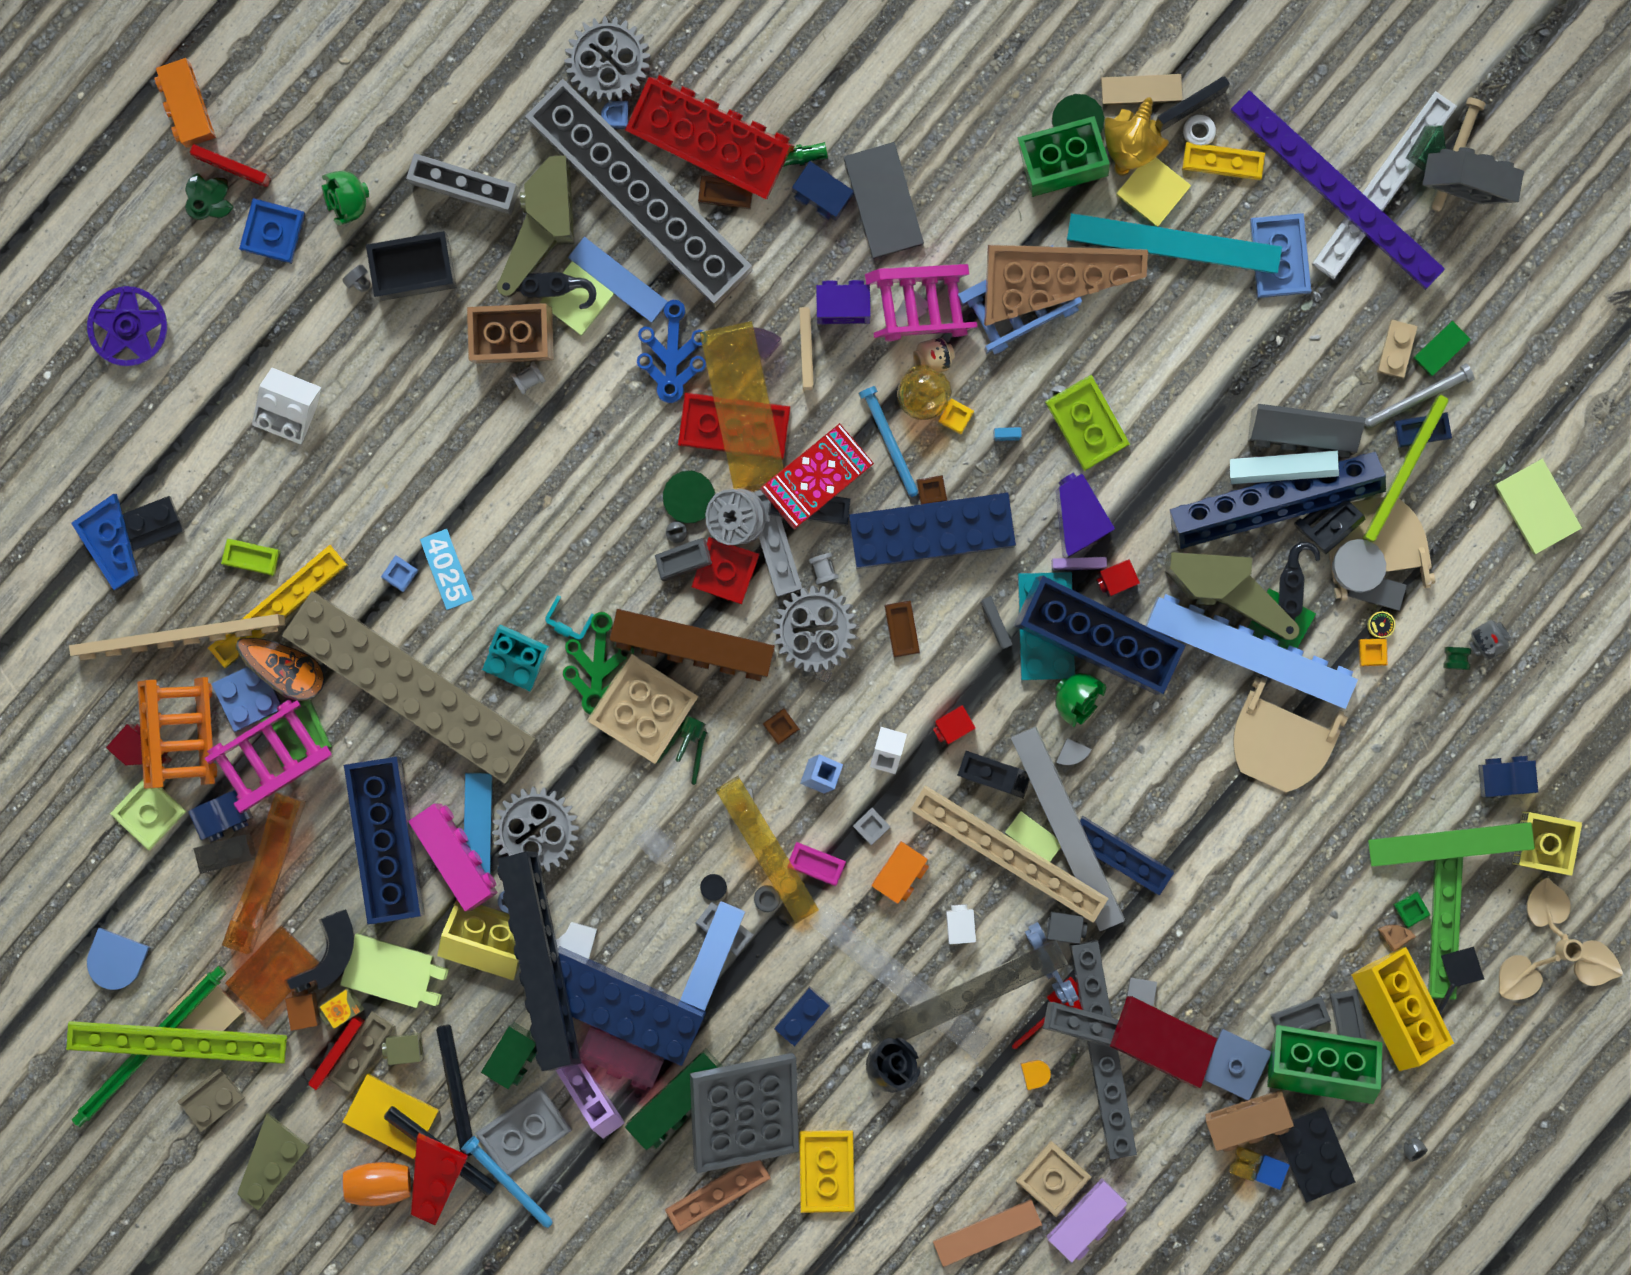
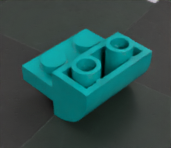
M500 624L489 647V653L482 670L531 692L541 667L545 663L550 646Z

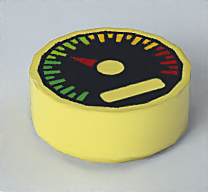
M1376 612L1368 619V630L1374 637L1386 638L1393 633L1395 620L1387 612Z

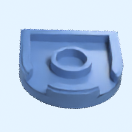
M98 928L87 957L89 975L96 984L110 990L124 988L134 982L139 976L150 947L103 928Z

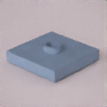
M1221 1029L1204 1080L1246 1100H1250L1271 1055V1051Z

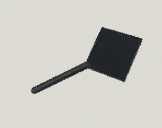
M1474 946L1441 955L1450 986L1438 1007L1440 1015L1455 987L1485 979Z

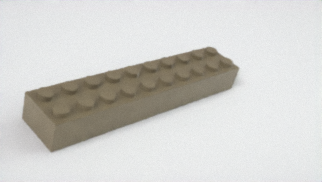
M311 591L282 635L504 784L510 782L537 741V738L316 592Z

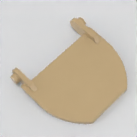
M1384 497L1351 502L1364 514L1366 520L1328 552L1333 582L1338 584V588H1334L1336 599L1340 598L1341 601H1346L1348 596L1347 589L1341 587L1333 574L1332 562L1334 561L1335 553L1346 542L1363 538ZM1398 498L1378 537L1372 543L1377 545L1384 554L1386 572L1420 567L1424 588H1430L1431 584H1435L1434 573H1429V569H1432L1425 531L1416 514Z
M1262 675L1259 678L1256 676L1252 683L1255 690H1250L1235 725L1233 737L1235 759L1240 772L1284 792H1289L1308 783L1321 771L1328 761L1341 730L1338 727L1339 725L1344 727L1348 717L1344 715V711L1338 710L1329 729L1260 699L1259 697L1266 684L1267 677Z

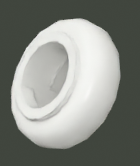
M1197 114L1186 121L1183 127V134L1185 140L1191 144L1209 145L1216 135V127L1209 117ZM1195 124L1204 125L1207 129L1206 136L1203 138L1195 137L1192 133V127Z

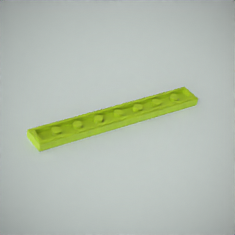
M69 1021L66 1050L285 1064L287 1035Z

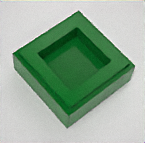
M1417 891L1393 904L1406 928L1431 915Z

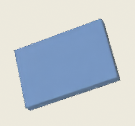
M1304 213L1250 218L1252 242L1282 246L1278 274L1255 271L1257 298L1311 293Z

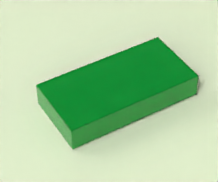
M1452 320L1413 359L1432 377L1471 339Z

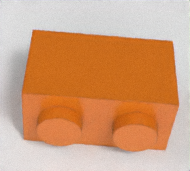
M900 841L871 886L897 904H899L901 899L906 902L914 890L911 884L915 878L921 879L929 868L925 864L928 859Z

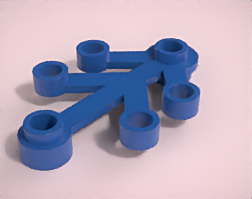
M670 300L664 307V314L669 320L667 350L657 340L652 328L642 327L638 332L640 341L648 344L666 364V375L664 376L653 364L651 355L642 353L637 357L639 368L646 370L658 384L657 394L666 403L677 402L683 395V385L696 373H701L706 368L705 359L701 356H695L691 359L690 366L676 377L677 365L696 348L705 345L708 340L706 332L698 329L692 333L691 339L678 350L679 321L684 318L686 313L684 304L679 300ZM674 305L680 308L679 313L676 315L669 312L670 308ZM646 330L652 334L648 340L643 339L641 336ZM696 334H703L705 336L704 341L696 342L694 339ZM648 357L650 359L649 365L642 366L640 364L641 358ZM701 360L703 362L702 368L695 369L693 367L694 361ZM673 385L675 387L674 393L667 394L665 387Z

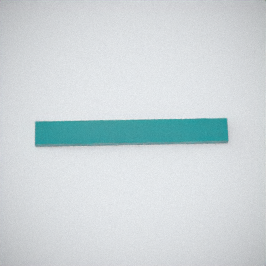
M1071 213L1067 241L1117 249H1146L1148 254L1273 274H1278L1282 246Z

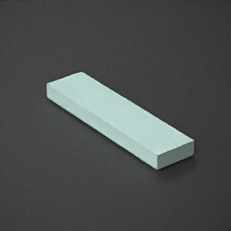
M1338 451L1230 459L1231 484L1339 476Z

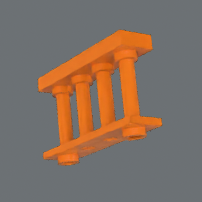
M208 677L195 678L194 686L160 688L156 680L138 681L144 789L161 788L165 779L200 777L201 785L215 784L217 765L214 762L208 764L205 760V757L209 755L207 751L213 747L210 715L212 686L208 683ZM195 697L196 713L161 715L158 712V701L160 699ZM197 723V740L163 742L160 739L159 728L162 725ZM199 750L200 766L164 768L162 766L161 755L164 752Z

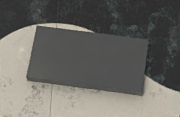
M895 142L844 156L873 259L924 245Z

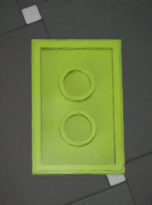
M1092 375L1085 377L1045 401L1046 406L1083 471L1088 470L1130 445Z

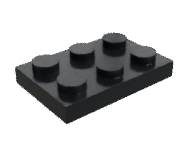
M1320 1107L1294 1118V1127H1291L1287 1133L1277 1135L1306 1203L1356 1183L1325 1107Z

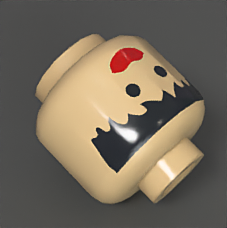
M942 338L920 342L916 351L913 352V360L917 370L922 371L925 375H934L949 370L951 362L955 358L952 345L947 344Z

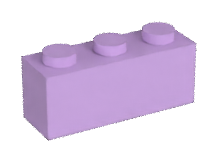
M1101 1178L1047 1235V1238L1068 1260L1073 1262L1077 1259L1079 1261L1089 1251L1087 1246L1094 1239L1098 1241L1108 1231L1106 1226L1113 1219L1117 1221L1124 1215L1127 1210L1124 1208L1127 1202Z

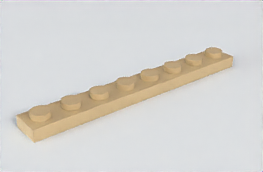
M276 614L69 645L70 656H79L80 661L96 659V654L105 653L106 657L122 655L121 650L131 649L132 653L148 651L147 646L157 645L158 649L174 647L173 642L183 641L184 645L199 644V638L209 637L210 641H220L226 639V634L235 633L236 638L252 636L253 630L260 629L262 634L278 632V627L286 625L284 615Z
M926 785L910 809L1093 923L1108 900L1103 894Z

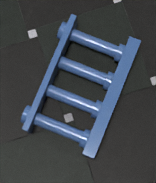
M986 280L958 294L962 307L967 304L970 308L973 307L991 342L984 348L986 354L993 351L994 355L1007 349V343L1062 314L1065 318L1079 311L1078 306L1082 303V299L1078 297L1073 301L1069 300L1061 303V307L1050 313H1047L1045 308L1037 310L1035 313L1038 319L1025 326L1019 315L1010 318L1009 321L1015 331L1000 338L994 324L984 325L985 307L982 303L984 301L982 296L986 295Z

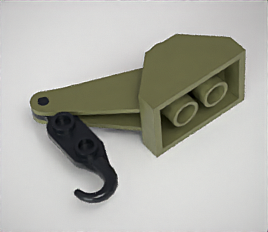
M566 155L549 156L524 184L525 192H520L521 209L523 208L524 213H527L497 283V290L506 298L512 297L516 292L522 293L527 298L559 297L577 288H584L588 291L589 298L585 303L579 305V309H586L593 305L597 296L596 288L591 281L585 278H575L561 272L533 273L556 244H574L570 164Z
M1300 542L1292 547L1288 555V561L1280 575L1278 604L1250 576L1252 572L1251 557L1171 552L1166 555L1165 572L1190 600H1196V605L1212 606L1215 605L1216 601H1219L1283 639L1291 640L1299 634V626L1295 622V618L1300 615L1303 609L1305 578L1299 564V554L1303 550H1310L1314 554L1315 560L1319 561L1320 552L1315 545L1309 542Z

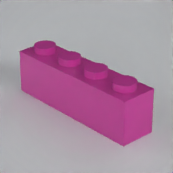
M434 803L408 822L464 911H472L498 893L495 889L497 884L492 875L488 872L485 873L481 867L482 860L475 850L471 851L467 845L468 837L460 827L457 828L452 821L454 815L446 805Z

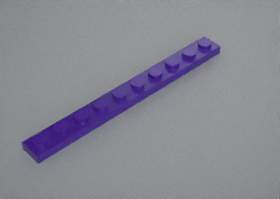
M1250 90L1231 108L1230 112L1425 290L1444 272L1445 268Z

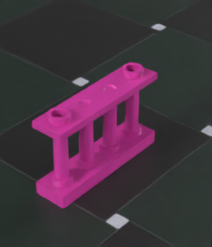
M968 264L883 268L865 274L866 285L877 284V288L881 290L886 324L885 329L873 333L874 338L885 337V341L889 342L900 340L901 336L941 333H952V337L968 335L967 330L976 328L977 322L963 323L961 303L958 296L959 278L970 275ZM938 281H944V285H947L953 322L950 324H941L936 291ZM916 282H922V286H925L931 325H919L913 287L916 285ZM893 283H899L900 287H903L908 326L897 327L891 291Z
M291 700L284 702L277 707L278 712L225 746L219 743L207 751L209 754L205 757L207 763L211 764L217 761L238 795L236 797L238 801L234 805L240 814L333 757L327 746L323 748L320 745L316 746L296 715L295 711L301 707L298 701L292 703ZM286 717L307 750L305 753L307 758L299 763L296 759H292L272 727L273 724ZM260 732L264 733L284 765L282 767L284 772L276 777L274 774L270 775L249 742V739ZM240 746L261 779L259 782L261 787L253 792L250 788H246L225 755Z

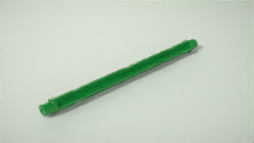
M217 966L212 972H209L158 1027L177 1028L214 988L221 983L220 980L227 974L221 966ZM131 1054L102 1087L77 1110L78 1113L72 1118L73 1123L81 1127L86 1121H90L93 1115L151 1055Z

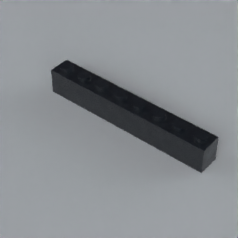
M525 851L499 858L497 872L500 880L503 882V901L508 908L510 916L508 925L514 936V954L516 959L519 960L521 970L519 979L525 989V1008L531 1018L530 1032L536 1042L537 1064L541 1067V1072L582 1064L538 852Z

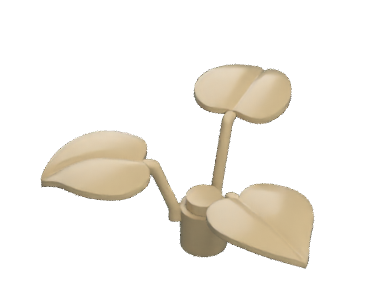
M1544 878L1532 889L1527 901V914L1535 926L1542 927L1549 924V928L1561 938L1555 946L1556 955L1535 962L1532 965L1530 960L1522 955H1513L1507 958L1502 963L1499 971V993L1503 998L1520 1000L1534 995L1540 989L1543 982L1542 975L1535 969L1560 960L1576 961L1574 964L1576 977L1583 984L1589 986L1602 985L1623 975L1617 958L1603 943L1593 940L1581 943L1578 940L1568 939L1567 934H1563L1555 927L1554 923H1562L1568 918L1571 904L1567 894L1549 878Z

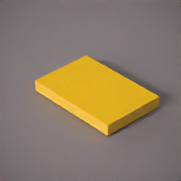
M367 1074L343 1123L414 1159L416 1155V1142L385 1120L384 1115L391 1106H394L428 1132L439 1109Z
M853 1130L799 1131L801 1213L854 1212Z

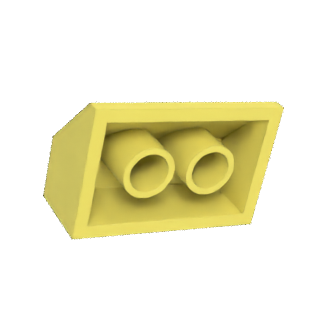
M456 900L441 935L437 956L513 981L520 966L519 960L516 959L514 954L515 941L508 925L509 914L483 905L478 906L472 911H464L458 900Z

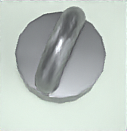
M360 264L351 270L342 279V282L348 289L354 286L359 291H367L370 287L368 280L365 278L368 270Z

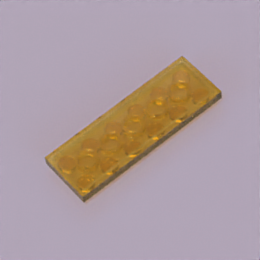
M753 321L701 331V342L733 488L737 489L768 482L784 469Z

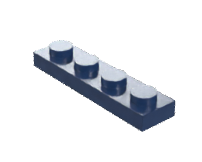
M1082 815L1080 822L1096 857L1160 896L1173 876L1174 871Z

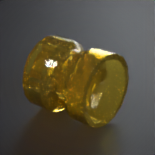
M1238 1146L1235 1152L1236 1160L1231 1164L1229 1172L1241 1178L1254 1181L1256 1166L1261 1163L1263 1155Z

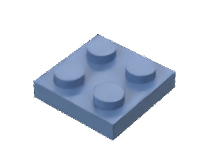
M248 666L212 683L234 732L277 713V707L282 704L276 691L258 677Z

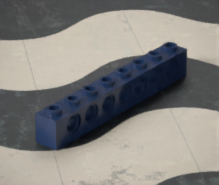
M1376 452L1361 454L1354 458L1338 461L1339 476L1257 483L1254 486L1232 490L1226 494L1207 497L1190 504L1179 505L1176 508L1170 509L1171 526L1180 549L1334 507L1347 500L1351 502L1386 492L1385 472Z

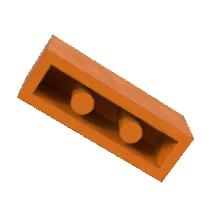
M187 58L157 67L158 76L155 77V82L159 92H164L167 101L163 102V106L167 116L173 118L175 126L171 128L176 142L181 141L188 148L193 144L197 145L216 138L192 65Z

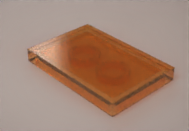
M281 925L225 984L257 1016L265 1020L294 990H288L284 980L315 967L320 961Z

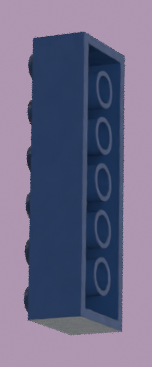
M1009 492L849 514L856 569L1014 548L1016 546Z
M1045 576L1035 578L1014 624L1015 627L1155 695L1165 693L1186 646Z
M396 756L345 764L344 772L367 925L425 915L412 827L408 822L410 820L401 757Z
M559 946L558 952L572 1017L680 1066L683 1065L706 1011Z

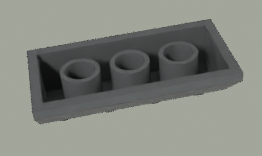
M1257 404L1251 410L1248 441H1252L1254 446L1270 448V444L1281 445L1280 449L1285 451H1296L1297 448H1305L1307 453L1338 451V458H1349L1350 455L1358 452L1366 418Z

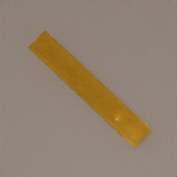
M736 776L716 788L717 794L795 923L817 912L819 909L740 777Z

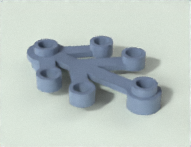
M1036 922L1028 926L1029 929L1025 931V934L1031 946L1035 950L1040 949L1042 954L1039 955V958L1043 964L1041 966L1048 980L1053 977L1056 979L1057 982L1052 984V987L1058 999L1063 1004L1068 1002L1071 1007L1074 1005L1073 1002L1079 1000L1070 980L1063 983L1049 953L1043 945L1047 939L1039 923Z

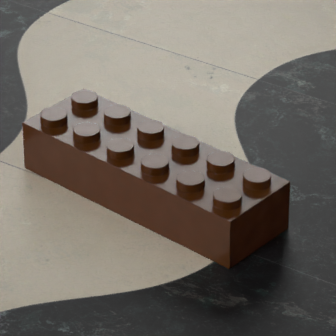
M621 609L616 610L610 641L615 642L614 647L631 651V647L641 649V654L657 657V653L667 655V660L682 664L684 659L694 661L693 666L709 670L710 665L720 667L719 672L734 676L736 671L746 673L745 678L760 682L762 677H768L775 645Z

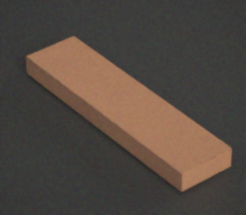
M761 1160L740 1164L667 1207L665 1211L677 1232L680 1233L771 1179V1176Z
M1030 1199L933 1240V1244L943 1267L1042 1226V1223Z

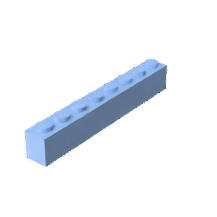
M1165 594L1164 598L1157 597L1145 626L1346 709L1358 679L1352 677L1353 671L1338 666L1337 670L1327 667L1329 661L1317 656H1313L1312 660L1302 656L1304 651L1290 645L1287 650L1277 646L1278 640L1264 635L1263 639L1252 636L1254 630L1239 625L1238 629L1228 626L1230 620L1218 615H1214L1213 619L1203 615L1205 610L1191 604L1188 609L1178 605L1179 599Z

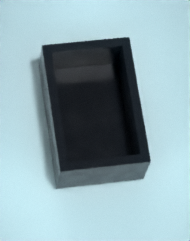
M445 231L366 244L373 293L378 301L457 288L449 237Z

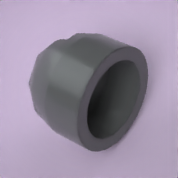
M671 522L666 528V536L671 542L680 543L687 537V528L681 522ZM682 528V533L670 536L669 531Z
M1411 1138L1412 1144L1410 1145L1407 1142L1404 1144V1153L1410 1162L1420 1159L1428 1151L1424 1143L1417 1138Z

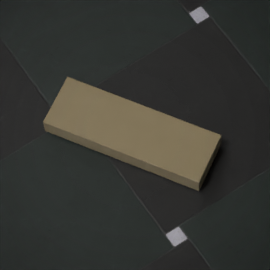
M372 1011L327 1079L346 1092L351 1093L395 1025Z

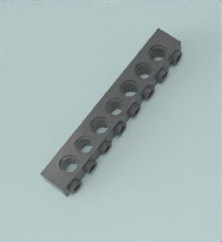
M1091 940L1080 942V944H1069L1081 1010L1112 1018L1098 941ZM1087 1041L1108 1157L1112 1160L1137 1155L1118 1050Z

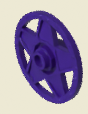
M131 286L114 288L100 296L93 304L87 320V333L94 350L105 360L119 366H136L153 358L162 348L168 330L166 313L160 302L149 292ZM120 294L116 310L99 309L109 298ZM136 294L149 299L157 310H140ZM94 323L108 331L102 347L99 346L95 338ZM161 325L159 338L152 348L147 333ZM128 347L140 358L122 360L113 357Z

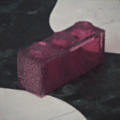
M594 1026L590 1027L579 1052L584 1065L594 1069L597 1066L608 1069L606 1072L608 1075L617 1079H621L622 1076L632 1080V1085L646 1090L647 1086L650 1088L654 1086L665 1060L663 1057Z

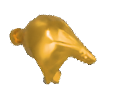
M1147 97L1143 101L1135 115L1133 112L1122 108L1116 118H1105L1107 148L1111 158L1116 163L1114 170L1120 176L1127 175L1130 169L1142 167L1149 163L1169 144V140L1162 138L1161 132L1156 128V121L1150 120L1153 106L1151 97Z

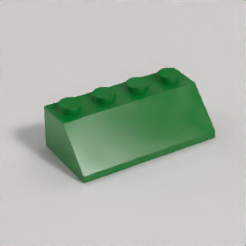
M1276 1025L1268 1065L1267 1087L1374 1104L1381 1090L1383 1042Z

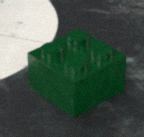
M513 1022L507 1028L480 1073L506 1089H509L513 1084L518 1086L528 1071L524 1068L527 1061L532 1063L536 1058L537 1047L531 1032Z

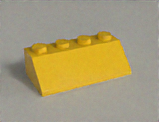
M1407 947L1375 960L1351 974L1399 1071L1421 1066L1454 1044Z

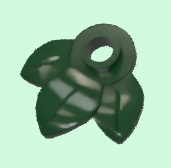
M199 173L194 174L188 180L185 187L188 197L185 209L188 216L194 220H204L209 216L218 219L227 216L234 208L229 201L224 199L228 191L227 179L216 177L205 181ZM201 203L204 206L201 209H196L194 205Z

